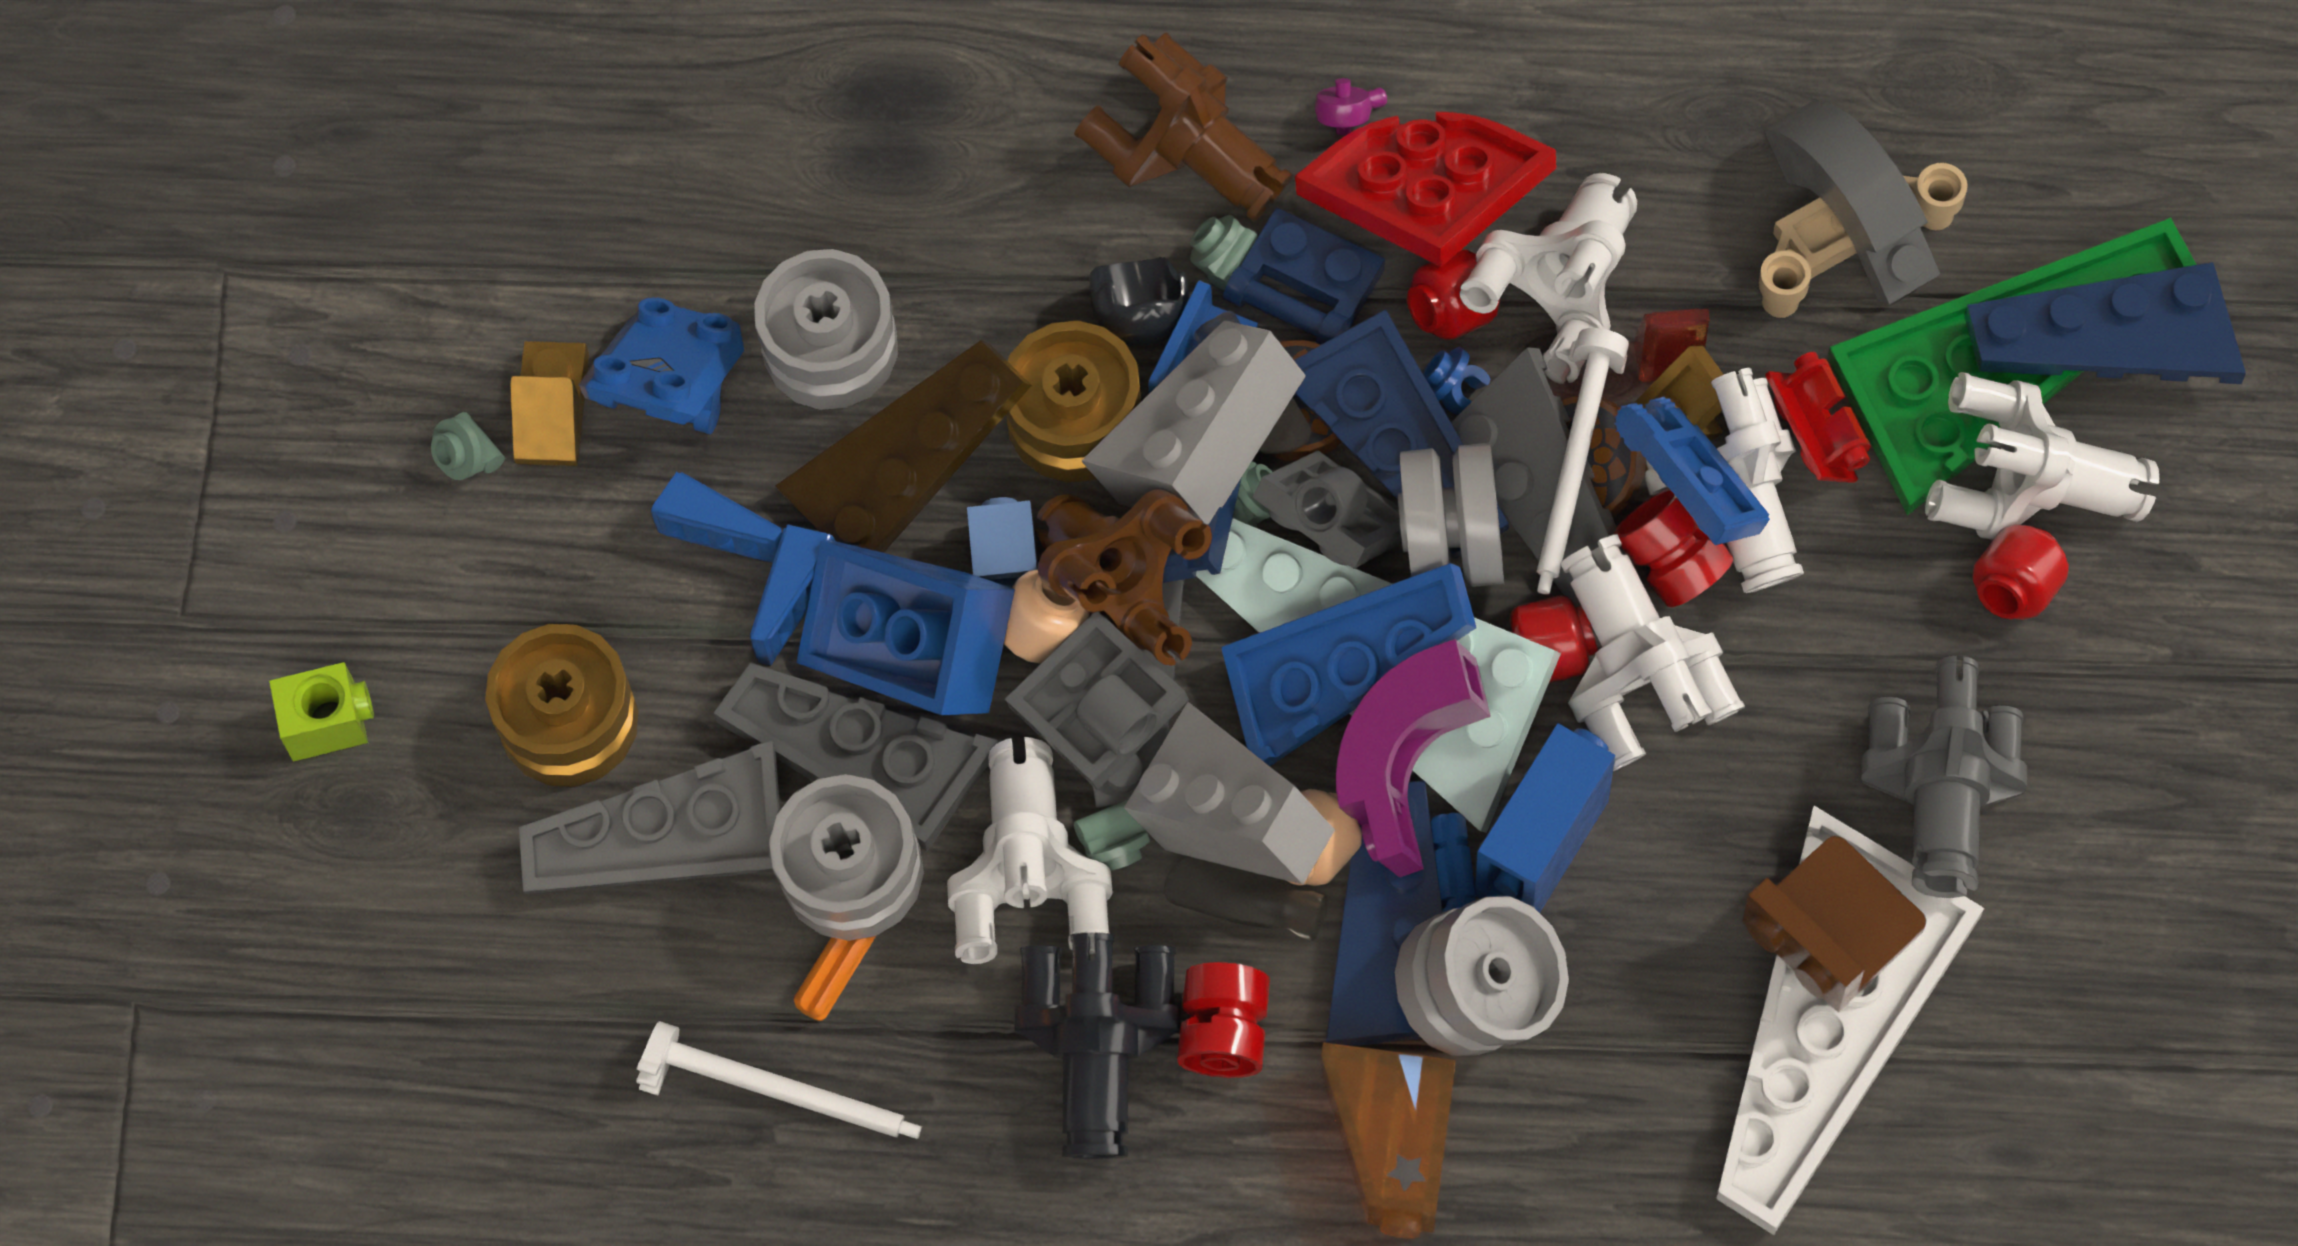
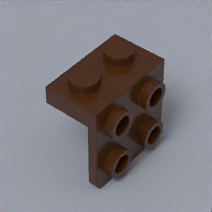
M1832 836L1827 838L1777 886L1768 878L1761 882L1748 895L1742 922L1746 925L1753 939L1761 947L1771 953L1775 952L1794 970L1797 979L1807 991L1819 999H1824L1839 1012L1923 933L1926 926V917L1918 907L1845 839L1839 836Z

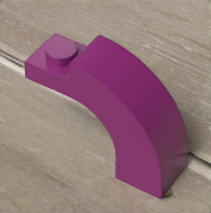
M1456 639L1412 655L1378 680L1354 711L1340 745L1336 769V792L1339 809L1351 818L1357 819L1358 823L1362 826L1363 840L1372 860L1375 862L1379 861L1399 877L1424 869L1408 805V784L1416 761L1433 741L1445 733L1491 717L1477 660Z

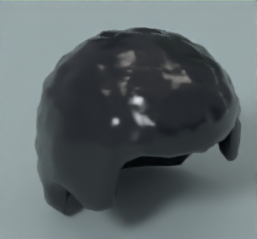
M1166 257L1101 265L1095 267L1089 276L1091 305L1098 326L1106 328L1124 341L1127 346L1131 347L1149 346L1168 339L1172 335L1190 299L1185 273L1180 271L1178 275Z

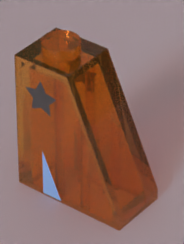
M1323 1043L1321 1054L1322 1078L1368 1224L1380 1225L1382 1233L1399 1238H1416L1420 1236V1231L1435 1233L1455 1081L1456 1060Z

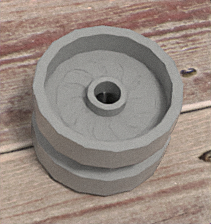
M835 249L805 251L781 262L764 279L754 303L755 328L759 343L761 344L765 367L775 386L796 403L819 410L848 408L871 397L889 379L898 357L897 331L892 315L890 295L878 271L859 256Z
M1480 443L1458 446L1453 454L1455 487L1446 488L1443 485L1440 457L1433 448L1401 451L1402 493H1398V507L1403 551L1409 553L1411 577L1451 563L1450 549L1461 548L1464 577L1472 587L1504 584L1491 444Z
M847 774L817 779L795 792L777 814L769 840L773 871L798 919L819 934L847 941L877 936L900 922L917 900L924 875L919 842L914 834L911 819L897 796L876 781Z
M1485 897L1468 903L1459 909H1452L1435 915L1416 925L1401 945L1395 969L1398 1002L1410 1027L1429 1046L1452 1056L1480 1055L1493 1051L1503 1045H1512L1528 1040L1548 1029L1564 1006L1569 983L1566 954L1553 926L1534 907L1512 897Z

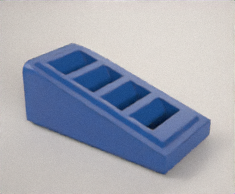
M676 472L651 508V514L657 531L661 534L770 563L774 561L782 536V529L683 472Z
M787 525V528L783 529L750 633V640L759 663L770 666L773 664L807 612L821 540L835 541L832 535L792 525Z

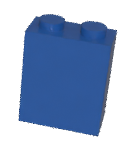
M1560 724L1556 725L1478 850L1475 883L1477 898L1512 897L1534 907L1539 913L1542 911L1609 802L1615 754L1609 752L1607 744L1602 739L1584 729H1575L1573 732Z

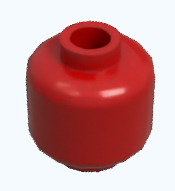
M1464 249L1459 251L1442 267L1428 262L1420 266L1413 274L1411 287L1407 293V304L1413 320L1421 330L1443 340L1457 339L1489 324L1497 316L1500 299L1495 310L1483 314L1469 309L1460 298L1463 282L1468 279L1478 263L1476 253Z
M2012 525L2003 528L1974 565L1972 579L1981 603L1991 613L2005 619L2027 620L2040 615L2067 580L2069 564L2065 552L2050 533L2032 526Z
M1556 595L1519 605L1511 611L1510 626L1512 631L1508 632L1561 653L1549 684L1580 676L1587 671L1590 663L1589 656L1596 655L1595 653L1598 649L1592 626L1581 605L1575 607L1570 597Z

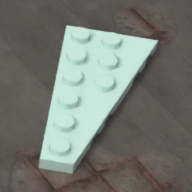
M1232 519L1221 573L1211 575L1208 570L1197 571L1196 576L1259 633L1392 585L1387 581L1353 569L1348 565L1335 563L1326 556L1236 519ZM1474 618L1477 628L1459 639L1458 642L1477 660L1491 717L1454 729L1437 738L1420 755L1413 767V771L1478 830L1487 833L1561 653Z

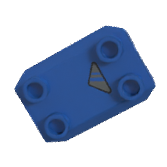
M646 298L639 302L638 312L626 322L601 356L594 360L593 366L580 381L579 387L585 399L596 401L599 405L615 409L618 404L641 409L646 411L645 415L685 425L687 422L693 423L695 431L711 435L716 428L720 415L722 381L744 352L740 325L723 314H704L677 307L672 302L663 298Z

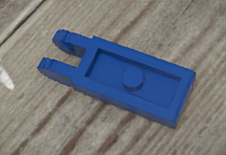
M1661 397L1649 400V403L1645 404V409L1642 407V404L1637 405V403L1621 406V409L1617 410L1618 414L1615 416L1616 423L1614 424L1617 426L1616 431L1619 432L1620 438H1624V443L1630 451H1641V454L1658 473L1661 481L1670 488L1694 518L1700 530L1710 538L1714 545L1759 535L1770 520L1768 517L1770 514L1698 425H1693L1681 409L1675 407V402L1672 403L1670 398Z

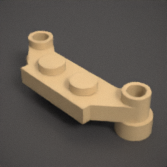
M1936 163L1926 167L1918 178L1903 176L1928 221L1923 226L1930 230H1942L1952 223L1954 215L1960 211L1964 204L1967 180L1962 171L1951 164ZM1821 198L1812 201L1775 222L1773 234L1779 242L1776 251L1764 260L1759 277V289L1763 295L1762 305L1764 309L1774 317L1783 318L1792 315L1797 310L1799 302L1806 296L1810 279L1857 253L1843 225Z

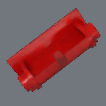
M1809 352L1794 361L1796 368L1794 373L1768 371L1764 374L1775 394V407L1779 414L1789 422L1801 446V458L1805 466L1816 476L1817 480L1849 483L1858 481L1855 470L1864 467L1870 462L1867 452L1871 445L1865 437L1851 407H1842L1831 416L1829 409L1842 400L1845 395L1826 359H1819L1816 352Z

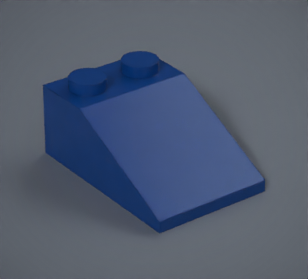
M821 540L796 663L939 715L989 713L1015 589L966 572L832 540Z

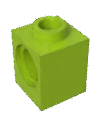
M345 662L269 680L280 739L293 762L368 743L364 720L374 718L370 694L365 681L354 682ZM328 702L339 703L337 709L330 716L322 719L312 718L314 711L320 705Z

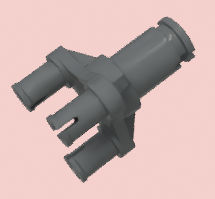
M1957 656L1944 657L1936 663L1937 708L1930 715L1929 724L1926 729L1911 742H1908L1910 705H1907L1905 700L1896 697H1881L1871 701L1868 706V713L1870 714L1869 746L1861 759V780L1864 784L1914 805L1912 864L1915 869L1912 871V886L1916 891L1936 898L1963 897L1967 895V888L1974 891L1978 888V873L1976 869L1979 864L1980 808L2021 796L2027 790V765L2021 760L2023 713L2017 708L2000 705L1989 707L1988 712L1982 711L1981 714L1976 711L1979 664L1974 659L1963 656L1962 672H1959L1958 681L1956 680Z

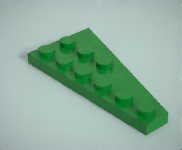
M2171 218L1830 346L1827 358L1907 516L1927 500L1929 490L1936 480H1943L1948 483L1974 462L1975 448L1988 450V447L1993 446L1977 442L1978 436L1985 425L1992 424L2001 428L1998 421L1950 411L1948 405L1950 388L1955 377L1959 378L1958 374L1960 372L2009 385L2013 380L2037 385L2041 391L2042 404L2046 403L2083 372L2064 370L2061 376L1979 372L1964 318L1967 305L2197 265Z

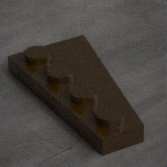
M980 340L775 486L820 532L832 535L836 542L884 553L1032 385L991 344Z

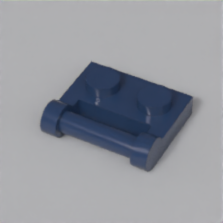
M1276 207L1243 263L1232 273L1225 287L1223 298L1238 307L1249 304L1317 337L1316 344L1322 345L1351 328L1385 271V258ZM1265 275L1334 308V310L1330 311L1327 315L1259 281Z

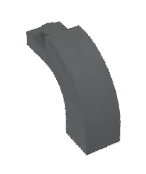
M1814 100L1764 129L1787 183L1813 191L1830 207L1843 225L1879 302L1890 305L1941 275L1920 228L1927 224L1928 221L1914 193L1886 151L1856 119L1833 104Z

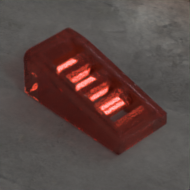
M1687 309L1644 314L1637 329L1634 343L1639 381H1656L1688 347H1706L1710 322L1708 309Z

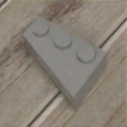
M1224 320L1082 462L1118 504L1133 507L1146 493L1154 489H1165L1182 499L1187 505L1188 512L1195 518L1202 520L1203 524L1206 523L1208 525L1218 508H1222L1306 375L1271 331Z
M1187 702L1124 807L1166 851L1299 884H1304L1335 831L1293 784L1189 702Z

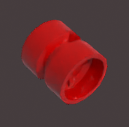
M1670 488L1657 493L1639 505L1618 525L1613 533L1618 535L1622 543V549L1635 565H1648L1650 567L1646 580L1667 607L1673 608L1682 605L1704 592L1722 577L1734 560L1733 555L1724 543L1714 545L1710 538L1698 528L1694 518Z
M1202 963L1188 968L1185 974L1183 1011L1189 1014L1191 1018L1185 1020L1180 1026L1178 1064L1191 1072L1211 1077L1242 1078L1261 1072L1263 1068L1265 1030L1257 1025V1023L1267 1017L1270 977L1261 970L1235 963Z

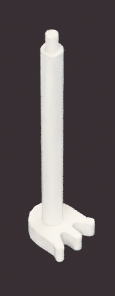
M1600 328L1582 329L1576 341H1572L1568 360L1571 362L1587 360L1537 568V573L1541 575L1537 591L1542 594H1550L1553 578L1559 577L1560 563L1563 560L1608 368L1610 366L1614 372L1619 374L1624 372L1629 343L1624 336L1610 330Z
M661 1021L654 1027L637 1066V1070L640 1071L637 1078V1083L640 1084L639 1090L657 1096L660 1093L669 1066L673 1065L896 1138L899 1134L918 1139L922 1126L904 1121V1115L677 1043L679 1028Z

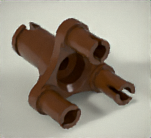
M1167 32L1161 35L1154 44L1149 40V37L1142 34L1135 41L1137 46L1131 45L1120 59L1118 65L1129 71L1160 98L1158 105L1162 109L1146 136L1140 139L1135 138L1104 112L1100 105L1095 106L1076 128L1074 135L1078 139H1082L1115 167L1112 173L1129 188L1179 170L1187 165L1235 207L1243 206L1248 211L1247 217L1253 222L1258 220L1267 209L1265 207L1266 203L1270 201L1273 204L1291 181L1293 174L1287 169L1281 171L1276 167L1277 160L1225 118L1229 112V108L1225 105V89L1228 77L1212 64L1205 67L1176 43Z
M1154 489L1146 493L1122 518L1106 517L1080 497L1071 494L1058 495L1047 501L1038 512L1037 518L1047 521L1046 525H1048L1049 531L1046 529H1035V537L1039 545L1045 549L1038 563V574L1041 581L1058 595L1071 596L1087 611L1098 612L1103 610L1110 622L1139 649L1149 651L1162 664L1176 665L1174 657L1167 653V651L1172 652L1183 661L1191 650L1192 639L1188 630L1169 619L1168 612L1164 607L1162 591L1164 568L1171 548L1187 560L1201 557L1211 544L1212 532L1210 527L1206 523L1203 524L1202 520L1190 514L1187 505L1182 499L1165 489Z

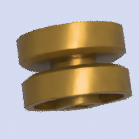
M1082 321L1051 323L1028 334L1009 355L1008 362L1032 385L1006 414L1009 438L1021 460L1042 476L1067 483L1096 480L1097 478L1085 466L1082 460L1141 402L1138 364L1126 343L1104 327Z
M547 624L520 634L500 651L488 673L485 701L493 725L501 739L507 756L524 775L548 786L577 787L603 778L625 759L637 735L639 711L619 655L601 635L578 625Z

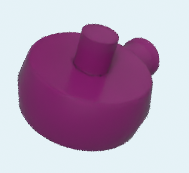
M1339 78L1335 80V87L1323 89L1316 95L1314 105L1316 118L1323 125L1336 127V134L1347 135L1351 133V127L1362 125L1370 119L1373 108L1384 107L1387 103V95L1381 87L1366 91L1358 87H1352L1350 79Z

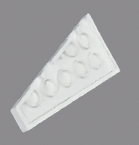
M1816 806L1812 810L1800 863L1827 838L1832 836L1842 837L1924 913L1926 926L1923 933L1839 1012L1824 999H1819L1807 991L1797 979L1794 970L1778 955L1776 956L1716 1198L1773 1235L1975 927L1984 910L1982 906L1965 896L1936 898L1916 891L1912 886V871L1915 869L1912 864Z

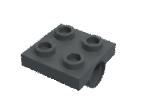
M1316 451L1263 476L1252 496L1253 499L1269 509V515L1274 521L1286 528L1299 530L1319 544V549L1324 556L1340 565H1348L1355 569L1402 544L1399 507L1364 483L1355 472L1341 467L1320 451Z
M1094 612L1005 698V701L1015 714L1098 790L1189 701L1185 690L1100 612Z

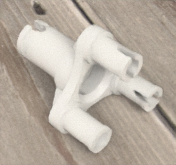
M1596 173L1586 177L1559 222L1546 226L1539 236L1523 235L1505 230L1492 231L1488 234L1476 254L1478 263L1461 286L1460 298L1469 309L1483 314L1495 310L1499 303L1498 300L1509 283L1534 298L1553 319L1557 330L1554 341L1543 354L1544 361L1548 367L1543 372L1552 381L1564 384L1565 378H1567L1569 383L1574 382L1585 360L1578 362L1568 360L1572 341H1576L1579 332L1586 328L1610 330L1611 325L1604 297L1605 283L1625 252L1626 243L1623 233L1637 210V199L1631 188L1623 193L1618 203L1612 198L1613 190L1620 183L1621 179L1606 173Z
M1744 368L1739 370L1737 375L1733 371L1715 378L1711 383L1716 390L1730 435L1725 437L1726 444L1717 448V450L1770 514L1768 516L1770 518L1769 522L1759 535L1727 542L1729 551L1733 555L1736 571L1742 572L1745 579L1741 583L1744 593H1751L1787 582L1803 575L1804 572L1801 564L1795 563L1793 554L1797 553L1775 488V485L1783 479L1781 470L1790 455L1796 452L1789 430H1782L1767 387V379L1759 378L1753 380L1751 368ZM1646 460L1648 470L1645 472L1644 478L1650 495H1656L1668 487L1661 481L1658 473Z
M1960 372L1958 374L1959 378L1955 377L1948 398L1950 411L1998 421L2001 428L1992 424L1985 425L1978 436L1977 442L1998 446L2001 449L1988 447V450L1975 448L1977 464L1997 467L1992 488L1986 492L1948 484L1943 480H1936L1929 490L1925 505V513L1929 520L1942 521L1975 529L1979 537L1993 540L2003 528L2021 525L2040 509L2050 510L2057 507L2059 503L2116 517L2123 515L2124 518L2136 522L2143 520L2148 515L2156 497L2136 493L2130 490L2129 484L2138 485L2139 481L2159 484V468L2155 461L2146 458L2136 460V457L2129 454L2077 442L2071 431L2055 426L2042 404L2041 391L2037 385L2015 380L2006 385L1974 377L1965 372Z
M1611 535L1599 540L1598 548L1590 551L1589 547L1586 546L1565 558L1560 564L1565 573L1570 572L1574 580L1570 584L1602 645V648L1595 653L1596 656L1568 704L1578 723L1585 721L1589 731L1602 739L1607 744L1609 752L1615 754L1613 771H1616L1646 755L1644 748H1641L1620 706V703L1624 701L1623 695L1651 682L1672 722L1674 732L1688 727L1690 722L1695 724L1706 718L1707 725H1712L1745 708L1743 701H1740L1718 658L1723 654V651L1714 634H1703L1675 626L1670 616L1659 618L1628 555H1622L1619 550L1622 543L1618 535Z
M1025 737L1026 761L1023 764L1014 763L1012 738L997 743L989 752L992 824L984 833V852L972 865L954 874L947 881L948 907L955 912L957 943L955 946V956L957 958L961 957V961L964 963L981 964L989 962L996 957L997 944L995 942L994 910L1002 903L1024 908V899H1030L1031 907L1042 904L1047 898L1063 899L1068 903L1070 932L1068 942L1071 950V934L1088 932V937H1090V954H1095V932L1109 933L1107 900L1110 899L1113 893L1111 870L1106 864L1085 857L1068 844V833L1064 825L1057 821L1054 770L1052 768L1053 752L1050 746L1042 740Z

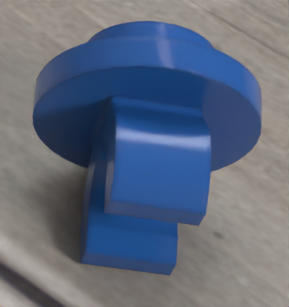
M1457 347L1449 353L1444 350L1439 351L1429 361L1423 371V375L1437 400L1440 401L1442 399L1444 406L1455 415H1459L1472 402L1461 391L1462 381L1477 390L1487 386L1491 380L1487 372L1476 365L1467 366L1470 356L1461 347Z

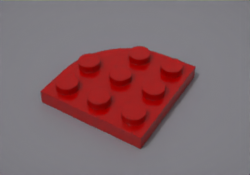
M1436 112V121L1418 119L1405 124H1399V117L1397 115L1360 127L1334 143L1295 175L1296 195L1442 267L1556 169V150L1505 125L1479 116L1455 112Z

